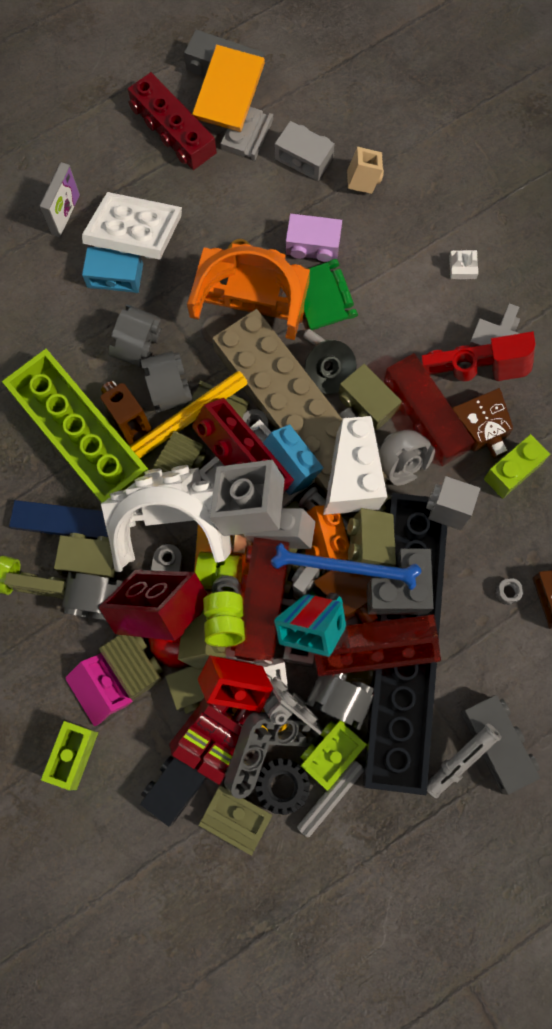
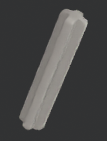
M354 760L331 788L325 791L297 825V829L305 837H310L364 772V768L357 761Z

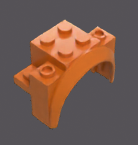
M234 243L231 248L226 250L204 247L187 302L189 317L199 320L204 302L247 312L257 309L261 315L288 320L286 338L295 340L298 325L302 323L304 316V302L309 286L310 269H305L297 264L290 265L286 261V254H282L274 249L267 250L253 247L249 244L239 245ZM228 277L227 284L223 285L220 281ZM283 291L287 297H282Z

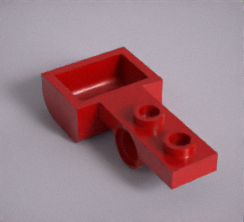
M534 331L491 338V344L475 347L463 345L445 352L442 350L430 351L427 355H422L424 374L431 375L453 371L454 376L458 380L466 382L476 376L478 367L492 365L493 377L496 381L525 377L533 369L535 353ZM462 362H469L472 364L469 368L462 369L458 366Z

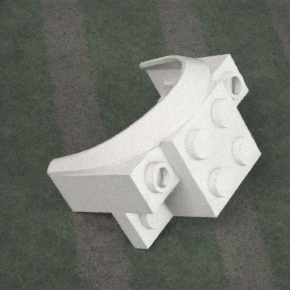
M182 465L172 468V471L162 472L161 469L148 470L144 472L145 475L143 477L135 479V483L126 490L111 493L110 498L101 504L115 571H123L122 568L135 560L130 527L136 525L135 521L144 520L145 526L195 520L208 538L215 562L226 560L233 551L230 535L223 536L209 518L214 484H210V481H201L199 468L189 469L188 465Z

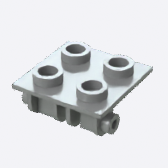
M268 676L273 690L263 709L271 722L276 725H282L294 713L320 735L322 732L315 724L318 718L306 707V702L297 693L294 692L291 695L286 691L288 687L278 677L275 676L271 679Z

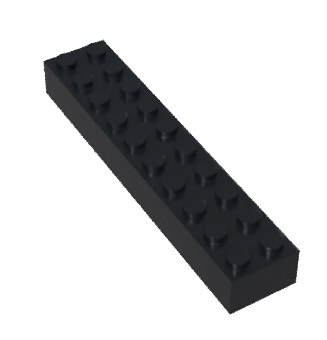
M392 493L388 505V513L393 514L395 556L400 549H431L434 609L426 615L378 614L380 619L377 623L378 634L372 688L374 689L372 692L373 701L369 709L362 788L427 795L447 525L428 519L431 510L426 509L429 497Z

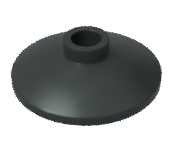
M325 340L310 350L305 360L304 370L322 393L334 394L339 392L340 383L356 371V358L351 348L345 343L338 340ZM330 361V368L325 370L324 363Z

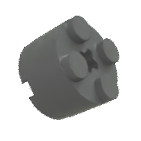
M125 305L126 310L122 309L112 333L116 343L115 346L109 345V356L142 367L141 360L152 357L153 352H150L152 342L157 344L162 331V328H159L161 319L157 315Z
M173 351L141 360L156 413L187 405V401L193 400L187 379L180 378V375L185 374L179 352L173 354Z
M68 573L62 607L65 608L64 614L88 618V613L92 612L93 618L106 620L98 607L124 581L117 580L115 582L109 581V578Z
M326 668L325 672L320 671L305 704L313 707L314 703H316L314 709L360 730L372 704V692L374 689L359 681H352V683L345 681L347 675L333 668Z

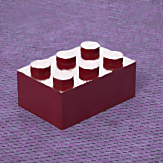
M135 570L98 608L113 632L117 635L175 641L184 634L185 629L190 623L201 615L203 599L207 596V593L195 572Z

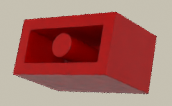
M209 655L197 679L206 703L256 712L262 711L273 690V686L263 666Z

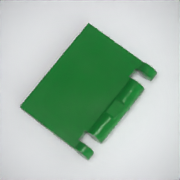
M332 259L327 263L308 268L310 269V277L304 302V314L310 330L358 316L356 309L345 312V309L354 306V302L342 270L330 271V269L339 267L338 259Z

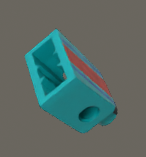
M329 593L325 598L309 594L304 595L274 620L280 645L327 657L332 654L346 628L343 601L336 593Z

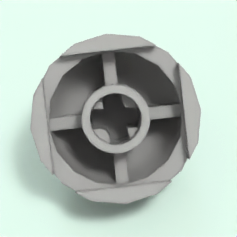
M402 430L388 435L379 450L382 471L387 476V479L396 486L405 485L415 480L417 476L414 473L420 470V468L425 471L434 459L435 449L429 440L412 430Z

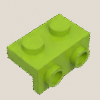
M331 721L320 734L324 738L317 747L311 744L300 757L304 760L301 767L327 791L367 745L345 726V723L339 721L337 724Z

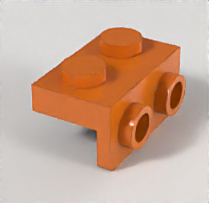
M325 505L314 506L307 511L316 523L311 549H305L306 555L348 560L350 545L341 513L323 515Z

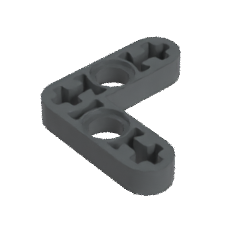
M255 712L249 715L242 726L225 777L224 784L226 789L237 799L247 797L256 785L269 745L308 747L311 744L314 745L321 735L294 714L284 723L289 725L287 731L282 735H278L282 725L273 724L266 712ZM315 722V724L322 732V727L320 726V724L318 722ZM262 724L268 729V731L265 728H261ZM255 750L250 760L243 761L248 751Z

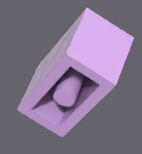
M290 214L286 238V255H291L298 259L305 257L315 258L323 262L337 259L342 220Z

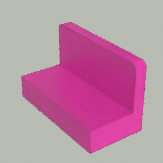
M102 653L81 661L66 676V681L94 726L99 725L109 715L127 707L133 702Z

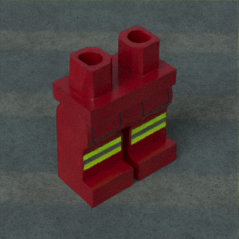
M204 697L200 702V706L196 708L169 743L172 756L193 769L196 767L199 773L220 785L226 776L225 771L230 765L242 726L246 718L255 713V711L238 708L235 714H232L227 710L229 707L206 703Z

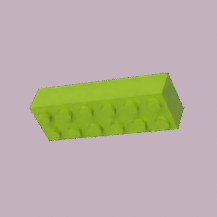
M47 349L40 352L2 381L14 399L101 504L110 498L111 493L126 490L135 483V479L143 477L145 475L144 472L148 471L145 464Z

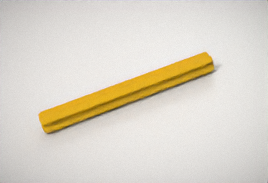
M235 372L131 444L130 448L139 458L143 457L168 440L174 431L179 432L194 422L205 404L221 398L227 399L246 386L248 383L242 372Z

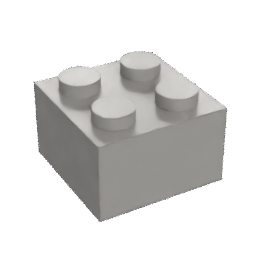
M266 460L219 466L216 468L209 518L223 536L280 530L285 479L274 461Z

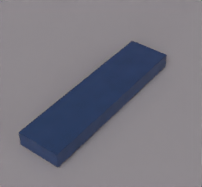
M14 500L9 524L11 529L69 536L70 533H79L86 535V539L97 540L98 536L108 537L103 511Z

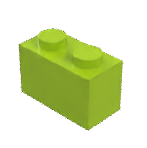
M530 434L489 470L484 480L503 499L537 470L550 456V453Z
M64 721L41 780L69 791L77 790L99 732Z

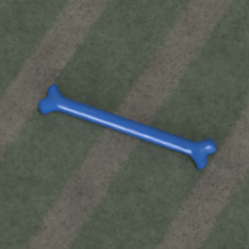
M282 543L276 546L277 554L271 559V564L275 569L291 564L403 581L410 590L416 587V577L421 574V568L417 564L407 568H397L291 553L285 549Z

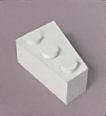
M372 417L343 418L336 434L323 515L358 512L360 508L379 510L387 498Z

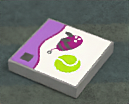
M62 162L59 164L39 205L51 234L57 237H61L80 196L70 165Z

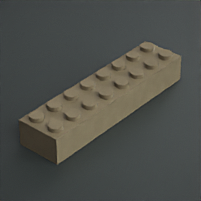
M255 309L212 337L214 351L231 374L237 371L243 373L248 383L242 389L258 410L264 412L273 430L291 425L315 455L324 469L315 478L314 484L326 499L336 434L343 419L261 313ZM383 472L384 482L386 483L387 476Z

